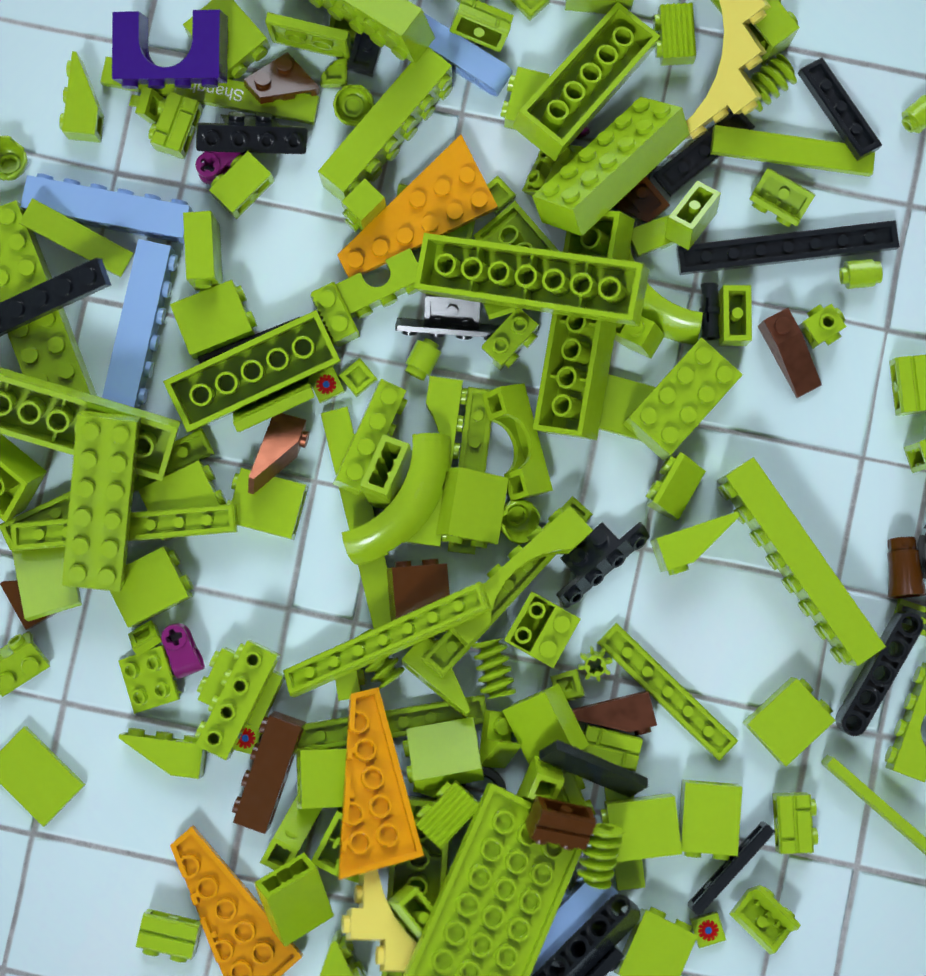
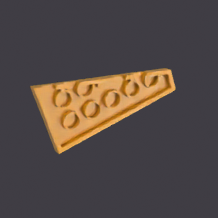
M460 134L337 254L348 278L360 272L362 275L385 265L386 259L409 248L413 251L422 247L424 233L446 235L498 209L462 135Z
M379 687L352 693L349 696L338 880L424 856Z
M194 825L170 845L181 875L185 879L190 891L193 905L196 906L200 916V922L214 958L218 962L223 976H282L303 957V953L293 942L286 947L272 931L263 906Z

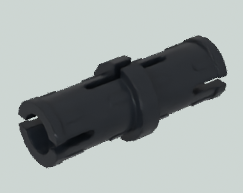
M714 282L703 283L700 285L702 308H699V312H703L702 338L704 340H717L720 338L718 316L720 314V307H718L719 284Z

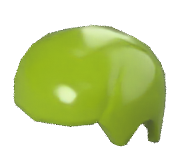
M346 85L336 93L333 101L335 116L343 124L352 127L357 126L375 105L372 94L362 85Z
M0 136V179L3 181L15 180L24 174L28 165L27 154L24 147L15 142L11 136Z
M524 499L511 500L504 506L501 531L509 541L517 544L529 543L530 540L527 537L539 527L540 513L530 501Z

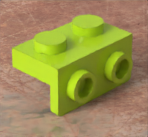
M768 167L749 199L753 201L752 206L763 213L770 211L777 215L776 220L787 227L793 224L797 227L816 194Z
M516 308V312H513L482 345V350L493 359L492 364L500 371L505 366L510 368L520 357L517 352L523 346L529 348L538 338L536 332L538 331L539 324L522 309Z
M30 631L23 635L18 634L14 636L7 645L0 649V695L2 697L50 667V661L33 642V635Z
M762 885L747 889L729 913L769 954L776 953L790 932L798 930L801 926L795 919L794 913L788 908L783 907L775 899L772 891Z

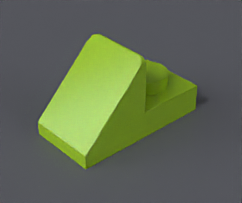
M485 709L480 744L482 767L505 769L521 747L520 743L511 741L512 729L503 711Z

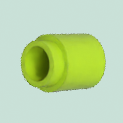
M926 95L919 97L902 112V125L909 132L921 133L926 128Z
M873 259L846 261L844 266L839 269L840 283L845 284L847 289L874 287L876 283L882 282L883 270L880 261H874Z
M424 338L423 341L417 340L405 362L407 367L404 371L424 381L426 376H430L442 353L438 350L439 344L428 338Z

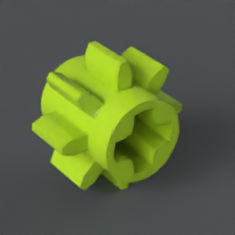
M590 646V652L587 655L580 653L584 663L578 665V670H586V680L593 676L600 682V676L603 673L611 674L606 664H611L613 661L612 658H604L605 648L598 652L594 651L593 646ZM597 658L600 659L601 667L595 666L591 669L589 661H596Z

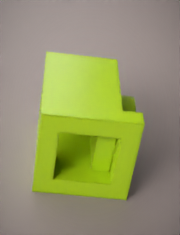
M363 668L335 680L338 701L349 699L352 693L364 691L361 688V685H366Z

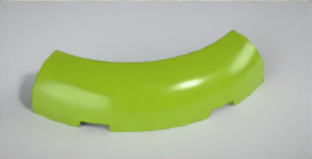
M630 249L628 261L635 262ZM647 283L641 316L654 321L664 333L665 338L683 344L694 345L699 338L703 312L692 311L668 301Z
M441 433L413 434L410 467L396 497L371 521L355 529L342 532L346 553L355 565L372 562L388 555L389 551L395 549L401 543H406L429 519L443 493L442 486L446 471H449L451 443L448 435Z

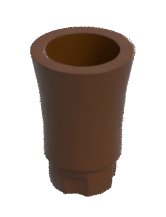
M915 537L889 539V552L887 553L889 577L887 598L898 599L925 596L926 586L920 565L919 550H916Z

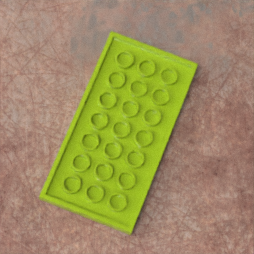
M487 783L479 802L480 806L473 815L403 976H530L578 863L582 849L566 850L558 844L547 843L546 845H540L530 839L526 828V820L530 811H532L533 804L493 783Z

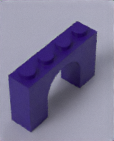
M220 9L193 10L191 49L180 63L170 67L156 66L150 57L148 49V17L139 11L112 12V79L120 83L122 88L138 89L139 85L148 84V87L155 89L165 88V84H175L177 88H191L192 84H201L202 87L217 88L218 83H227L228 16Z

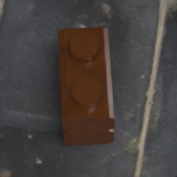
M536 796L532 805V811H530L526 820V828L530 839L540 845H546L547 843L558 844L566 850H574V848L586 850L590 835H592L596 826V819L591 807Z

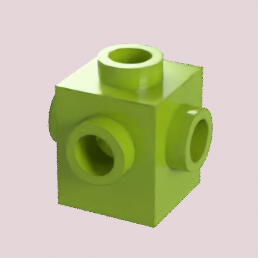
M821 304L806 313L809 318L798 325L812 349L823 342H826L827 345L832 344L842 337L840 331L847 327L844 323L845 317L840 309L834 308L832 304L825 308Z

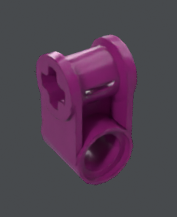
M203 152L195 163L199 178L205 184L211 185L218 175H224L231 168L230 165L237 156L244 155L245 153ZM207 166L209 168L214 167V170L212 172L210 170L205 171L204 168Z
M181 623L166 627L162 632L161 639L175 677L179 680L205 669L202 655L194 642L190 629ZM174 631L176 633L181 632L182 634L179 642L177 640L172 641L171 639Z

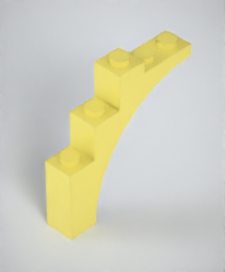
M719 0L724 27L722 56L716 77L707 96L694 114L686 120L690 134L686 139L692 137L695 140L707 131L705 126L713 120L715 123H718L729 115V108L733 114L743 113L747 115L758 107L757 101L762 96L744 69L752 70L763 61L761 57L767 53L748 26L750 23L752 25L759 23L767 16L765 11L771 8L767 0Z
M378 869L359 874V885H355L354 903H358V908H350L347 910L346 915L342 916V933H346V940L380 941V946H377L375 951V963L379 965V972H405L417 942L407 934L394 916L384 895Z

